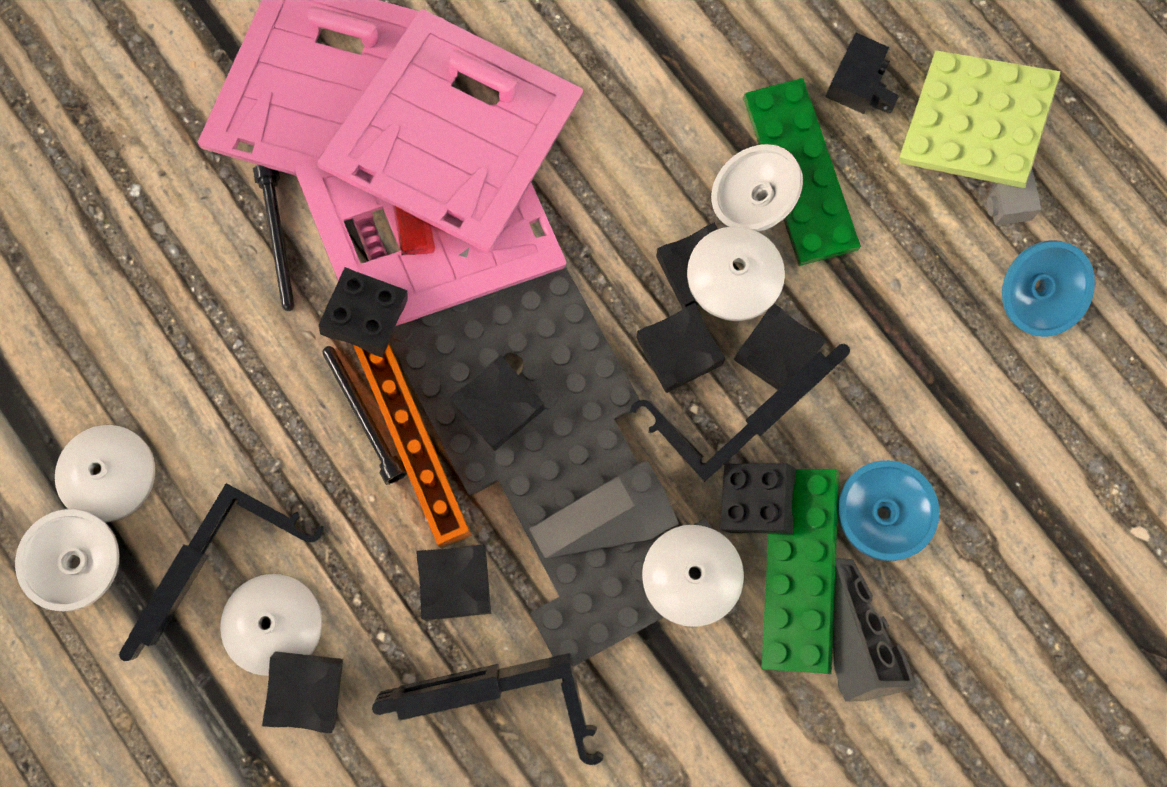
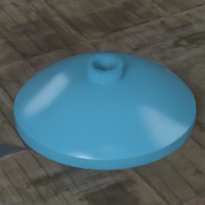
M1057 240L1039 242L1025 249L1012 262L1003 281L1002 302L1010 321L1020 330L1040 337L1058 335L1073 327L1084 316L1093 299L1095 276L1091 262L1076 246ZM1040 280L1039 287L1035 289L1036 282Z
M882 460L861 467L848 478L839 495L838 518L845 536L856 549L874 559L897 561L917 554L931 541L939 523V503L933 487L919 471L901 462ZM879 508H884L888 511L887 519H882L878 515Z

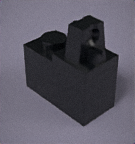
M855 32L825 97L862 114H865L867 109L872 111L879 109L890 114L897 103L899 95L886 89V85L880 82L890 62L884 59L890 47Z

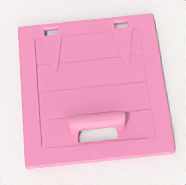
M262 0L198 140L200 148L296 176L294 170L296 165L318 159L419 11L380 0ZM322 28L362 39L364 48L361 55L316 43ZM239 142L254 146L252 153L236 148Z
M421 9L319 157L318 167L485 252H490L579 102L583 89ZM462 73L498 91L500 100L495 108L452 87L458 75ZM358 169L374 176L372 182L369 183L355 176ZM447 213L463 221L461 228L444 220Z
M318 159L294 167L296 177L337 280L339 281L344 267L407 290L408 301L396 326L566 267V259L532 183L528 186L491 251L485 252L318 167ZM360 169L355 174V176L369 183L372 182L374 177ZM380 209L384 210L400 251L387 255L373 220L372 212ZM448 213L444 218L450 224L461 228L462 220ZM352 218L369 259L368 262L362 264L359 261L344 221ZM539 221L545 236L538 238L535 237L530 224ZM469 248L467 258L459 256V254Z

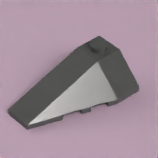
M647 460L600 486L529 530L544 558L548 559L628 543L649 541L677 526L679 523L662 484Z
M836 558L833 656L838 688L843 694L845 702L868 701L916 688L906 656L900 644L893 646L885 628L889 627V624L884 616L880 617L874 611L870 603L873 595L854 560Z

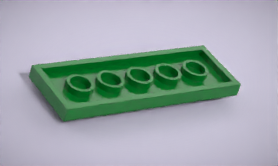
M800 78L744 93L743 100L758 145L768 144L784 148L797 160L802 171L803 185L800 197L792 211L783 219L798 266L858 251L861 245L804 79Z
M796 469V480L792 495L793 534L768 533L762 649L763 670L832 674L839 471L837 469Z

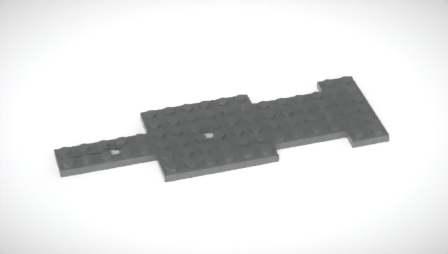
M565 267L395 326L389 343L469 497L497 482L500 483L559 595L558 598L530 612L552 656L570 653L573 666H576L664 618L649 602L642 580L645 557L653 543L664 533L649 541L628 543L610 548H600L545 559L529 530L600 486L639 465L615 420L628 414L631 406L640 399L567 268ZM508 354H515L524 363L523 370L518 376L542 400L545 409L494 451L452 403L450 396L475 379L500 355L505 358ZM706 518L693 524L711 528ZM692 567L689 569L690 578L697 580L701 577V572L698 568Z

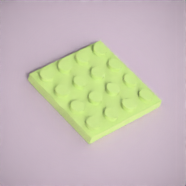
M935 50L899 157L900 163L1026 188L1061 71Z

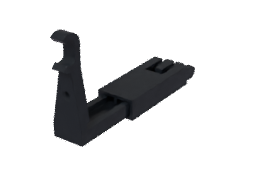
M840 344L826 357L819 351L745 420L748 424L706 463L702 462L704 456L651 401L639 400L631 406L629 413L638 412L641 406L646 407L656 419L655 424L649 427L648 433L658 430L705 482L756 434L759 436L764 434L849 355L850 348L847 344Z
M226 483L190 544H183L121 648L119 652L120 659L122 661L134 660L140 655L145 645L153 646L157 644L207 560L208 555L205 552L237 500V505L307 543L319 540L323 535L324 526L317 527L316 533L308 536L295 527L296 521L300 519L299 512H295L289 518Z
M570 653L501 669L499 664L401 685L397 688L379 692L372 705L374 714L382 715L397 712L398 720L400 721L501 698V694L504 691L562 679L561 688L580 760L587 765H596L603 760L601 752L597 751L594 754H590L585 750L583 739L586 736H594L597 732V726L586 725Z

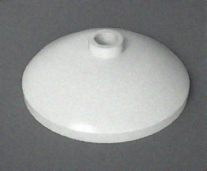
M756 145L737 153L722 167L714 181L711 198L715 214L727 227H745L757 232L773 227L792 211L800 197L803 185L800 165L790 152L775 145Z
M736 226L715 230L700 240L690 256L687 268L689 288L698 304L710 314L730 321L749 320L766 312L779 297L785 278L783 260L775 245L767 237L755 230ZM740 262L743 264L744 269L738 271L734 269L733 264Z
M115 425L95 426L76 435L61 452L55 469L56 490L67 509L88 512L97 516L105 523L123 519L135 512L149 496L155 479V462L148 445L134 432ZM100 464L101 472L97 475H94V467Z
M74 509L52 512L36 521L21 539L15 558L17 580L27 597L43 608L62 612L82 609L97 601L111 586L118 570L119 548L112 530L97 516ZM75 557L80 558V564L77 568L72 566V561Z
M684 525L667 531L653 543L645 557L642 580L649 602L660 615L675 624L699 627L714 623L731 611L740 597L743 588L744 572L737 550L725 536L705 526ZM692 567L698 568L701 572V577L697 580L689 576L688 572Z
M266 574L254 577L238 587L224 607L220 624L222 642L228 655L238 666L253 674L269 676L270 657L275 651L312 655L318 645L322 632L320 606L310 589L292 577L281 574ZM265 617L271 619V626L267 630L261 627V621Z

